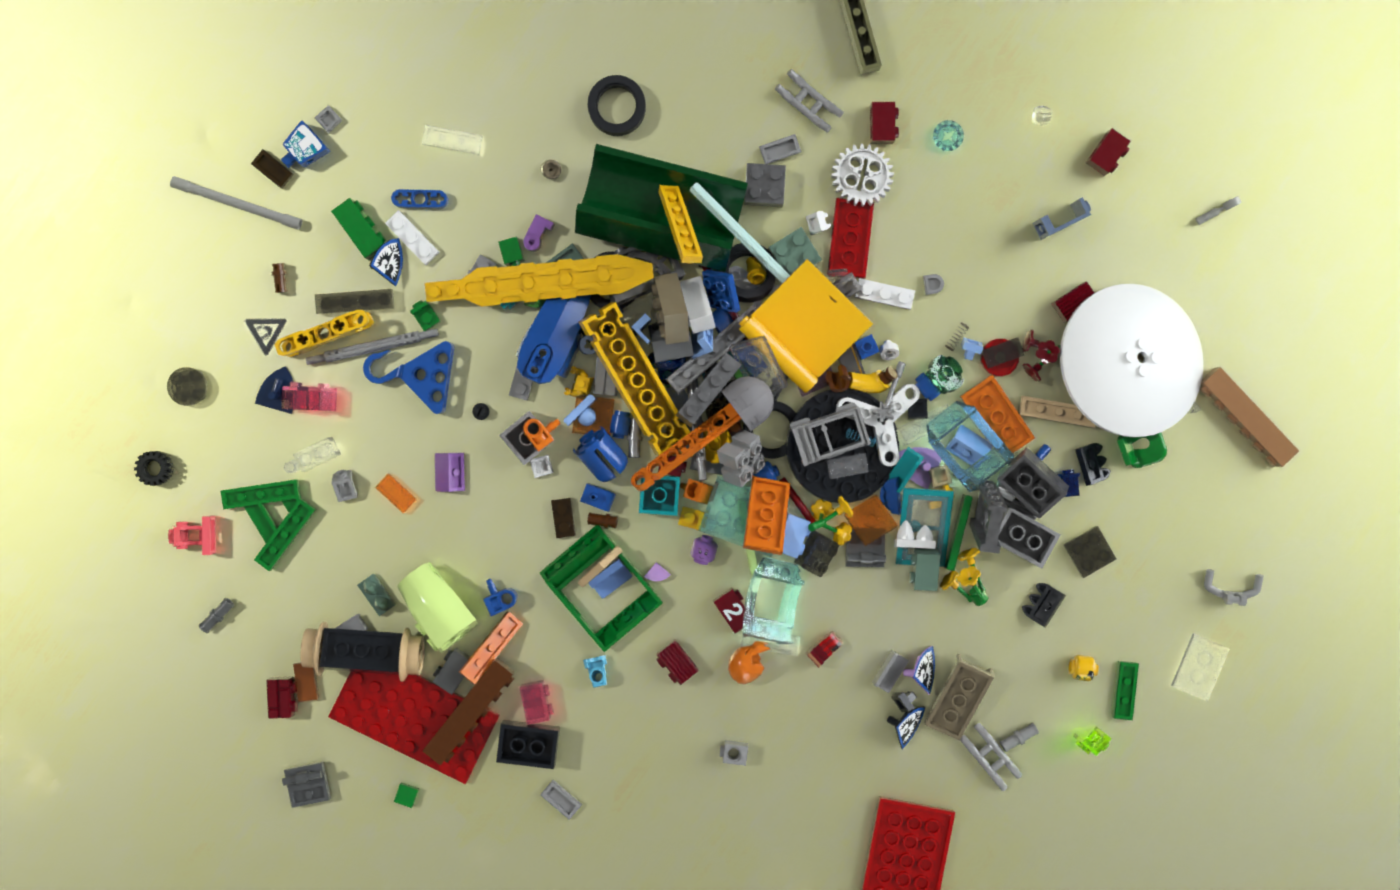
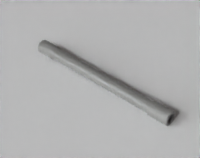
M173 176L170 181V187L235 207L297 230L301 228L302 219L282 214L196 185L176 176Z

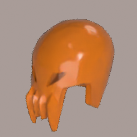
M755 641L752 645L739 647L733 652L728 664L729 674L733 680L739 684H748L762 674L764 666L760 663L761 657L758 653L770 650V647L765 646L768 643Z

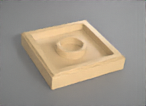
M616 546L579 580V585L583 588L623 550Z

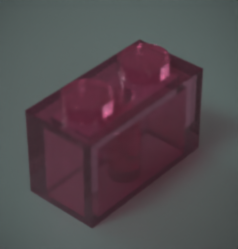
M544 680L521 684L520 692L527 725L550 721L554 711L552 703L548 702L547 696H550L548 684L545 685Z

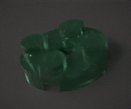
M939 355L931 360L926 370V376L942 394L954 392L964 382V378L962 379L961 376L963 373L962 367L950 356L944 357Z

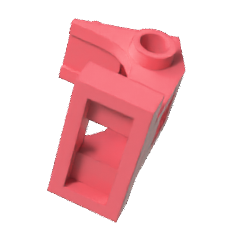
M215 515L202 516V525H188V522H176V525H172V529L168 530L169 544L176 546V549H188V545H202V555L216 554ZM189 530H199V540H189Z

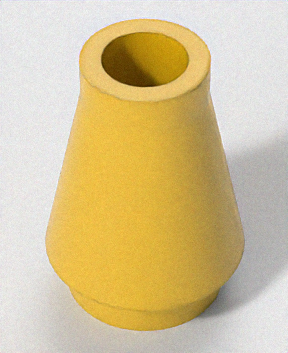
M749 257L746 260L747 279L754 285L761 284L765 280L766 272L756 257Z

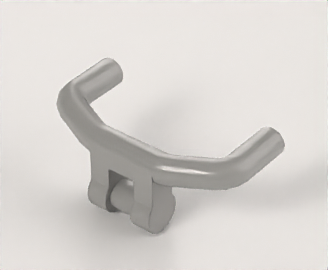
M1207 569L1204 587L1208 592L1222 598L1225 604L1232 605L1235 603L1240 606H1246L1248 598L1260 593L1264 576L1256 574L1253 589L1244 592L1224 591L1212 585L1214 570Z

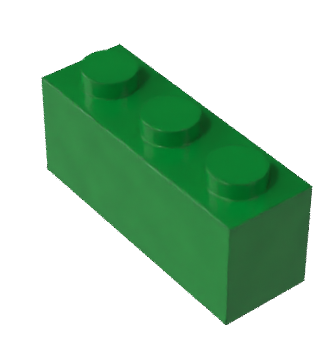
M348 198L331 212L364 258L370 260L377 249L387 240L380 231L377 233L373 228L375 226L373 220L369 216L365 217L362 212L364 208L360 202Z

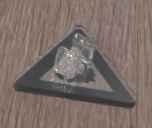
M254 318L244 320V323L265 356L270 353L287 322L285 318Z

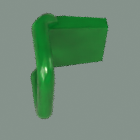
M1162 432L1144 437H1124L1119 435L1117 439L1126 466L1131 465L1134 468H1142L1158 463L1166 457L1167 446ZM1141 438H1147L1150 442L1149 447L1146 449H1133L1132 446L1134 442Z

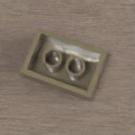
M678 274L654 276V284L651 285L652 295L655 298L652 299L654 311H658L656 312L657 324L661 323L659 326L660 337H664L666 345L689 341L688 312Z

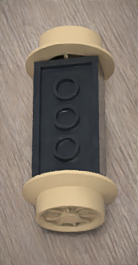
M322 622L318 629L307 628L304 631L300 652L302 667L314 668L317 676H321L324 670L397 674L400 681L404 682L408 674H421L424 663L425 640L424 636H413L409 627H406L402 634L328 628L327 622Z

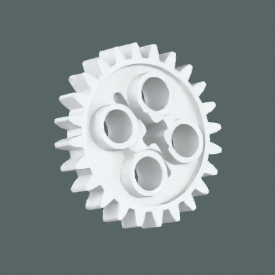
M861 144L859 149H857L856 145H853L852 151L846 148V155L844 153L839 154L840 159H835L834 162L838 166L832 167V170L836 173H832L831 178L836 179L832 185H838L835 192H842L841 199L846 196L848 197L847 203L854 200V206L861 202V206L864 207L866 201L871 206L873 199L878 203L880 201L879 196L882 198L886 196L884 191H890L891 188L888 185H892L893 180L889 178L893 177L894 173L889 172L893 165H887L890 159H883L885 152L878 154V147L872 151L870 144L867 149H864V145ZM867 159L868 162L864 172L865 177L862 181L861 191H858L860 173L863 169L864 160ZM856 160L860 166L853 167L850 162ZM875 165L878 167L879 171L873 172L870 170L869 166ZM849 178L853 179L856 184L850 186L846 180ZM871 183L874 186V190L866 189L865 184Z

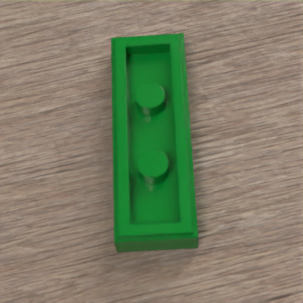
M1118 661L1112 718L1133 721L1139 663Z

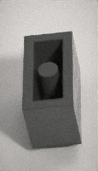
M458 648L454 649V651L449 650L444 658L446 663L443 667L439 666L433 674L436 677L433 683L452 695L464 678L459 671L469 660L470 656Z

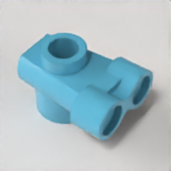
M606 655L583 660L585 669H588L593 688L607 685ZM598 673L602 675V679L599 681L595 678Z

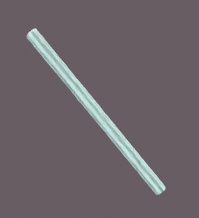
M695 183L690 188V192L781 283L790 276L699 183Z

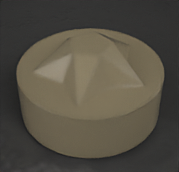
M546 160L541 166V173L547 179H556L561 173V166L555 160Z

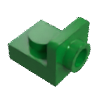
M418 301L412 306L413 309L410 310V313L414 315L423 331H427L441 322L427 301Z

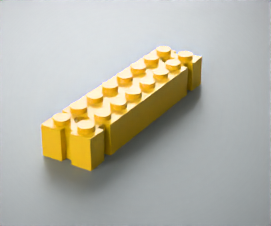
M611 302L598 310L600 315L591 314L578 323L586 336L592 335L594 339L590 342L643 435L651 437L648 443L655 455L659 456L670 448L672 443H677L689 434L690 431L685 423L677 420L679 419L676 416L677 408L628 323L620 321L619 318L623 317V314L616 302ZM604 325L610 326V329H608L609 333L603 332V329H605ZM663 426H667L665 433L661 432Z

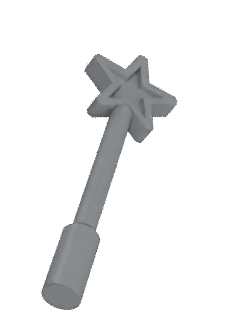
M898 362L895 370L898 377L892 382L885 404L880 401V408L873 410V414L880 416V423L885 418L894 419L891 413L894 405L889 406L898 380L906 365L904 362Z

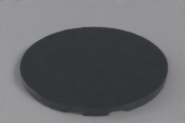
M851 388L843 392L826 390L807 400L796 412L791 423L804 418H809L811 421L835 413L836 404L841 398L845 397L878 408L880 407V401L865 392ZM843 417L824 424L827 427V434L832 449L857 442L855 440L858 439L859 432L855 420ZM893 422L894 430H895V435H896L897 446H898V451H899V441H898V435H897V427H896V425H895V422ZM865 424L868 437L871 438V443L875 437L873 426ZM822 425L811 428L819 454L829 451L824 432L821 430ZM789 426L786 439V453L791 471L804 489L822 500L838 503V497L842 496L844 500L851 503L868 498L884 486L890 477V473L896 466L889 467L880 462L876 441L873 447L865 445L847 451L842 455L803 466L794 434ZM850 428V429H851L850 434H849V436L846 438V432H847V430ZM888 451L885 454V460L887 462L893 461L894 455Z

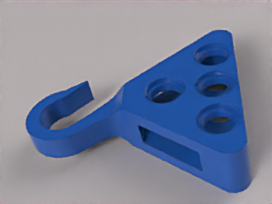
M444 341L381 378H377L372 374L371 365L375 360L381 359L391 350L374 353L367 357L363 365V372L369 381L376 384H384L390 380L401 378L433 413L442 414L445 412L454 355V345L451 342ZM442 353H445L448 357L444 364H441L438 359ZM421 369L426 373L423 380L417 378V372ZM439 372L445 375V379L441 383L436 381V375ZM436 391H440L442 394V399L439 402L433 399V394Z

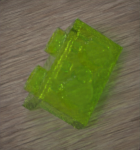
M1095 727L1085 740L1076 733L1073 736L1077 739L1075 744L1088 755L1092 752L1095 756L1101 751L1106 750L1111 740L1098 727Z

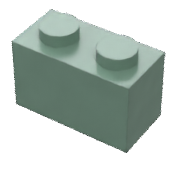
M915 548L914 554H911L913 572L909 573V583H912L914 590L937 591L940 566L938 548Z

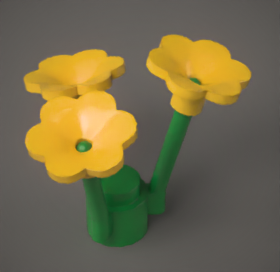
M971 548L962 551L958 555V559L960 561L967 560L970 567L963 568L960 571V575L955 570L945 575L940 583V588L946 590L951 586L954 590L957 589L964 595L969 602L973 601L976 606H981L989 598L980 579L981 573L975 566L974 557L980 551L977 548ZM959 583H961V585L964 587L968 585L972 586V588L969 591L970 594L965 592L959 586Z

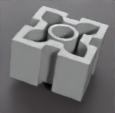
M740 429L732 437L731 443L726 442L717 450L719 463L724 465L721 468L724 481L742 488L751 480L753 473L757 474L765 466L763 453H760L762 447L759 435Z

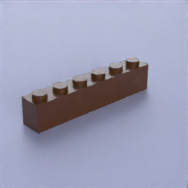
M496 658L424 748L423 752L440 766L444 761L448 763L454 755L453 749L456 746L460 748L465 742L466 738L464 735L468 731L472 733L479 724L476 720L480 716L484 718L491 709L488 707L493 700L496 703L503 694L500 692L505 685L508 688L515 679L512 677L515 671Z

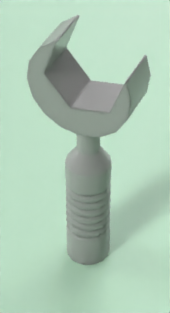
M1239 196L1226 201L1222 207L1214 208L1197 217L1196 222L1200 225L1219 215L1222 210L1225 209L1227 211L1242 203Z

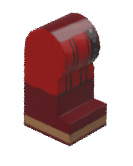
M831 631L805 653L819 668L843 642Z

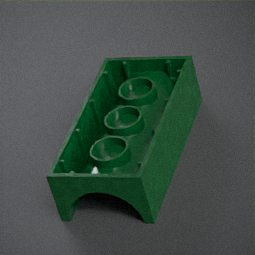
M596 144L585 195L582 203H578L576 208L575 233L681 260L658 192L660 185L679 186L703 255L702 263L693 264L725 272L735 236L690 192V188L695 183H699L738 222L748 183Z

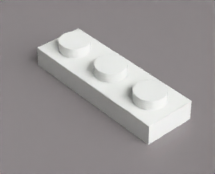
M399 210L385 222L425 265L440 253Z
M861 278L858 279L862 290L855 293L854 298L911 310L915 290Z

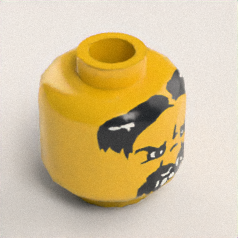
M1076 655L1073 659H1070L1068 667L1069 674L1072 675L1073 679L1091 681L1094 676L1098 675L1099 666L1095 664L1093 657Z

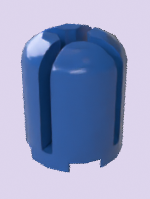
M600 426L601 430L596 432L590 430L579 439L581 444L577 450L573 448V452L599 481L608 482L615 479L616 476L597 453L596 449L598 448L619 474L625 470L628 458L607 431Z

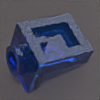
M1074 469L1062 470L1063 474H1057L1069 485L1067 495L1064 497L1080 496L1078 484L1080 473H1074Z

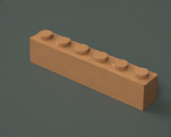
M1221 367L1212 369L1202 379L1201 392L1207 397L1210 396L1215 401L1213 403L1214 406L1220 411L1223 410L1228 415L1226 418L1233 425L1236 424L1241 429L1239 430L1240 433L1253 442L1252 445L1258 452L1265 454L1266 461L1270 465L1283 467L1299 452L1293 443Z

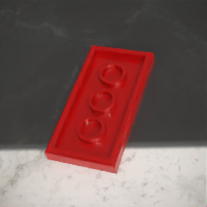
M836 198L827 275L846 276L852 272L855 278H866L874 202L870 206L866 201L864 207H862L861 202L854 206V200L847 203V199Z

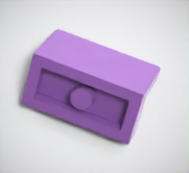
M435 453L436 491H465L464 453Z

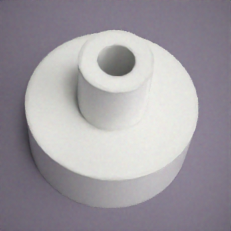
M891 340L884 341V344L879 348L880 357L884 360H893L899 356L898 345L891 342Z

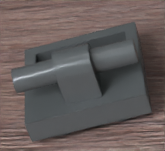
M852 528L851 539L846 542L845 566L884 567V563H886L885 529Z
M323 761L284 770L285 778H282L283 786L287 785L292 808L331 799Z

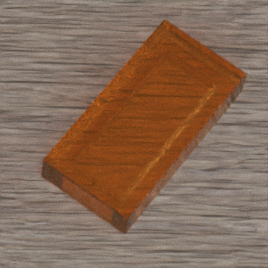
M389 473L375 487L402 513H405L417 500Z

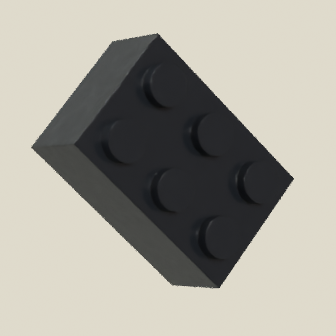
M503 720L500 726L496 762L554 769L560 727Z

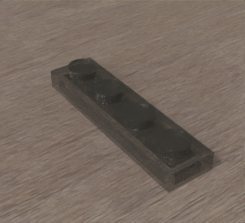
M393 289L315 294L316 314L394 309Z

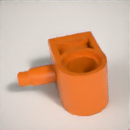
M529 419L523 424V432L539 452L554 441L549 433L560 425V421L556 419L544 427L539 420ZM531 423H536L538 426V431L535 434L528 432V425Z
M688 479L687 483H680V488L685 490L683 497L711 506L717 487L693 479Z

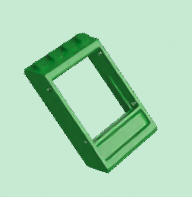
M595 525L544 568L540 575L570 613L605 652L663 602L644 577L621 552L617 557L647 590L597 633L594 632L561 589L609 549L613 550L617 546L600 526Z

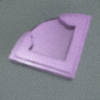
M656 562L644 577L650 581H662L671 574Z

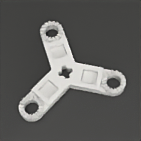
M914 384L902 386L892 396L889 406L894 405L891 411L894 419L886 418L883 424L877 421V418H880V416L873 414V410L879 409L878 407L848 397L841 398L836 406L840 407L844 402H853L860 408L864 424L873 426L880 462L885 466L891 467L899 461V451L893 422L919 399L920 391ZM908 388H911L914 392L912 399H908L905 396ZM853 415L846 416L847 418L854 420ZM888 451L894 455V459L891 462L885 460V454Z

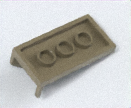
M957 654V663L927 716L925 725L960 741L992 683L994 673L993 669L983 670L963 661L961 655Z

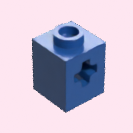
M872 334L854 343L860 360L880 352Z

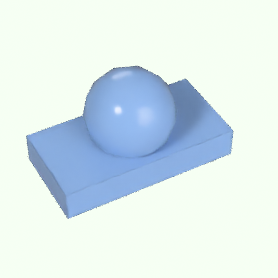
M589 394L564 419V422L570 426L578 419L579 423L583 426L592 425L596 420V413L589 407L597 399L592 394Z

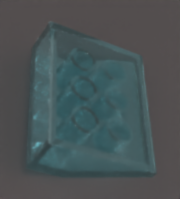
M717 475L698 531L743 547L750 487L745 485L742 488L724 481L723 477ZM756 551L770 557L773 555L772 553Z

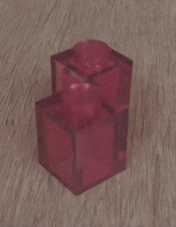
M290 382V386H283L282 409L336 411L337 388H329V384L318 383V387L302 386V383Z

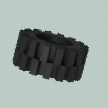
M161 451L145 452L138 457V461H135V464H137V467H134V471L137 470L135 476L139 477V481L144 482L145 485H162V483L167 482V479L171 478L170 473H173L174 469H171L173 463H170L171 458L166 457L167 454L161 453ZM151 461H156L160 464L161 469L156 476L148 473L147 466Z

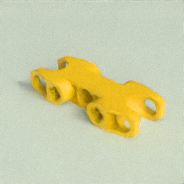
M355 310L305 331H298L278 339L274 345L278 355L295 357L329 342L367 330L373 326L374 320L371 313L364 310ZM360 316H363V322L359 324L358 319ZM326 328L329 331V335L323 339L321 331ZM288 344H291L290 351L287 350Z

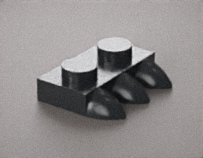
M1092 443L1075 449L1086 486L1107 479L1111 472L1107 468H1101L1106 463L1107 458L1100 455L1097 456L1103 448L1099 443Z
M1037 583L1036 588L1041 595L1030 594L1029 599L1034 606L1024 605L1022 610L1027 617L1046 628L1066 595L1048 584Z

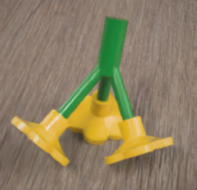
M840 496L838 497L840 506L834 510L831 502L818 499L811 506L813 517L818 521L809 524L808 529L810 531H815L821 527L828 529L834 534L833 541L837 542L840 546L844 545L845 542L851 539L852 526L842 522L834 528L827 525L826 522L842 513H846L850 518L853 517L854 513L850 505Z

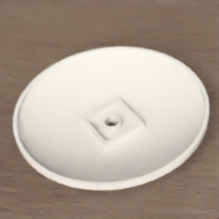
M1119 284L1092 294L1073 312L1062 336L1060 366L1066 389L1072 401L1088 420L1101 429L1115 435L1144 437L1169 429L1179 422L1190 410L1196 400L1202 382L1203 352L1193 323L1174 300L1151 287L1138 284ZM1138 353H1141L1144 356L1143 363H1140L1138 361Z

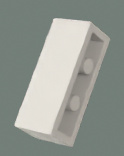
M701 276L680 281L688 312V327L691 326L693 334L716 328Z

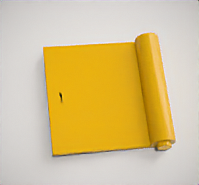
M808 259L749 317L746 315L738 323L740 325L739 330L804 393H807L817 383L818 378L873 325Z

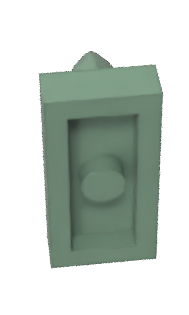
M372 574L357 585L379 616L396 605L375 574Z

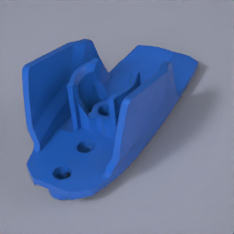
M592 295L576 296V298L546 299L533 324L528 328L516 353V357H518L517 369L521 376L538 384L549 383L556 375L562 378L568 377L579 350L578 341L581 338L582 328L578 322L584 319ZM545 351L547 354L540 358L539 352ZM537 368L538 372L534 374L531 372V369Z

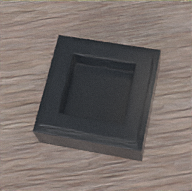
M926 398L918 399L908 408V419H928Z

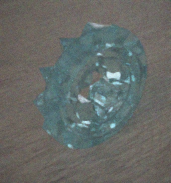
M952 120L942 121L933 131V140L942 151L957 149L964 139L962 127ZM945 131L946 133L954 131L951 141L949 139L942 141Z

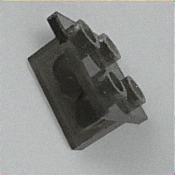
M815 530L811 531L804 543L805 549L803 554L799 555L794 563L822 577L827 571L830 561L837 554L840 545Z

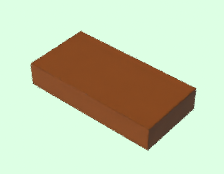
M301 662L294 663L298 702L319 699L314 668L302 667Z

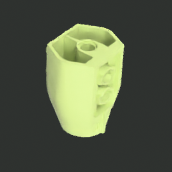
M430 562L412 571L397 586L408 609L417 621L415 627L423 636L428 635L429 639L426 641L434 651L439 649L441 653L478 625L474 616Z

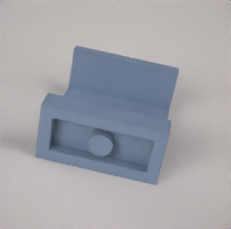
M1083 197L1071 203L1070 206L1076 218L1055 229L1048 215L1033 222L1040 240L1090 216L1091 207L1086 200L1084 201Z

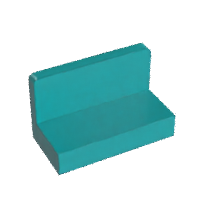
M910 447L906 449L889 475V479L899 476V489L896 491L899 494L925 458Z

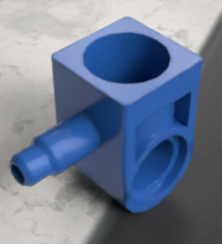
M587 483L580 502L609 512L616 494Z
M492 579L486 580L491 595L483 600L490 616L505 611L516 604L518 595L514 589L504 588L498 591ZM503 594H510L512 602H504Z

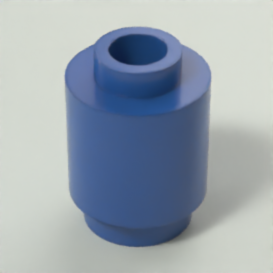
M923 372L915 379L916 383L914 385L918 387L920 393L926 399L928 398L932 401L942 393L941 386L930 373L925 374Z
M615 410L609 433H613L612 437L624 439V435L628 436L631 421L629 412Z

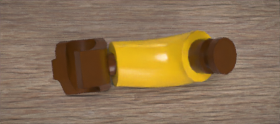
M842 364L838 366L839 372L826 371L827 375H825L830 390L834 392H843L851 388L866 393L886 391L891 386L892 380L898 377L897 372L891 366L883 371L877 370L871 374L848 372L847 368Z

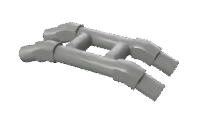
M790 69L787 75L797 86L802 88L801 91L794 97L781 84H778L775 90L785 101L800 111L814 125L828 133L831 130V126L818 117L816 113L823 106L830 113L840 118L844 111L817 92L793 69ZM807 94L816 100V103L810 110L801 103Z
M979 722L974 728L987 744L978 751L966 735H963L960 741L1002 791H1005L1008 786L996 771L1005 764L1015 778H1021L1022 773ZM991 750L999 757L992 765L984 758Z

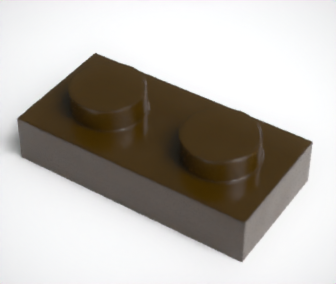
M571 498L551 500L556 538L576 536Z

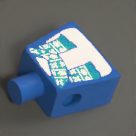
M301 121L283 142L282 145L287 149L288 153L281 158V161L288 168L296 161L301 166L307 167L328 154L330 150L304 121Z

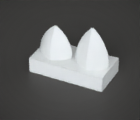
M905 520L898 530L897 539H894V547L935 549L936 541H933V534L926 525L918 531L916 540H914L912 527Z

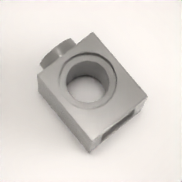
M725 740V744L720 747L719 757H723V763L746 766L748 743ZM730 749H737L739 751L738 755L735 757L728 754Z

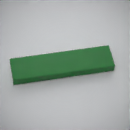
M962 495L944 567L947 570L954 571L973 500V497L969 495Z

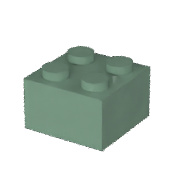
M802 227L768 248L775 261L789 275L806 259L814 266L822 260Z

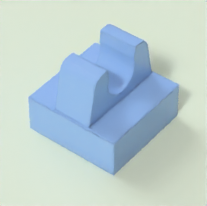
M963 337L961 346L965 350V359L972 361L975 353H982V342Z

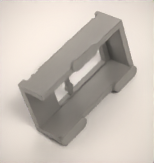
M853 402L837 407L835 413L811 421L809 418H804L790 424L803 466L826 458L830 459L847 451L871 444L860 408ZM853 415L861 440L832 449L827 434V427L824 424ZM822 425L821 430L824 432L829 451L819 454L811 429Z

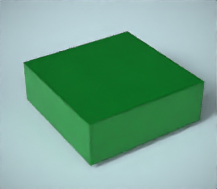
M400 783L394 802L412 808L419 788Z

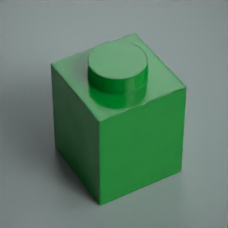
M518 237L498 242L506 266H519L521 262L525 261Z

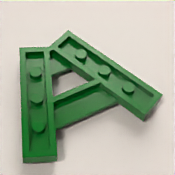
M298 479L220 491L223 510L244 507L266 544L254 561L268 571L274 568L316 511L313 506L301 498ZM282 501L289 512L278 527L264 503Z

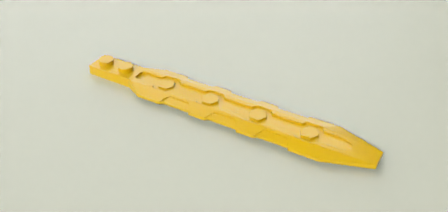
M614 254L596 256V258L563 259L549 263L535 264L532 262L522 263L519 266L476 268L463 279L425 283L427 302L466 299L483 307L519 301L526 303L551 298L568 299L583 295L621 294L653 279L654 272L653 263Z

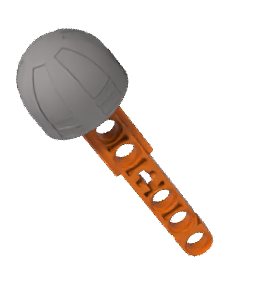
M750 376L738 378L721 390L729 404L648 463L646 468L643 467L637 471L631 478L632 485L638 491L648 489L655 483L654 481L663 478L741 419L750 431L758 427L770 416L773 409L774 399L769 386L759 378ZM724 420L721 426L715 427L717 421ZM702 432H708L706 437L699 438ZM676 454L675 460L669 462V457ZM656 466H661L659 472L652 473ZM644 477L645 481L641 485H637V481Z

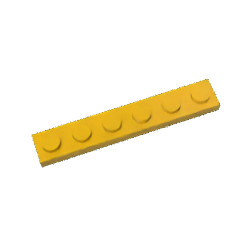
M660 185L658 192L681 262L688 264L702 263L703 255L679 186Z

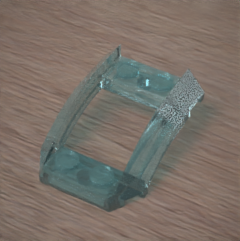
M956 401L926 424L929 444L968 492L978 490L977 487L1008 464L1009 466L1015 457L980 415L975 406ZM969 418L993 449L964 471L940 440Z
M763 557L754 570L746 595L743 617L744 638L749 636L774 641L777 644H793L791 633L794 628L795 610L801 587L805 583V581L801 580L798 573L801 571L797 564ZM762 577L787 583L780 604L778 621L754 616L756 596Z

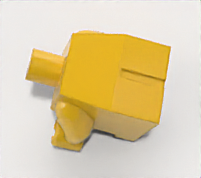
M572 366L570 373L576 374L574 378L575 383H573L572 389L565 388L566 392L564 394L573 397L588 396L591 393L595 378L588 376L585 370Z

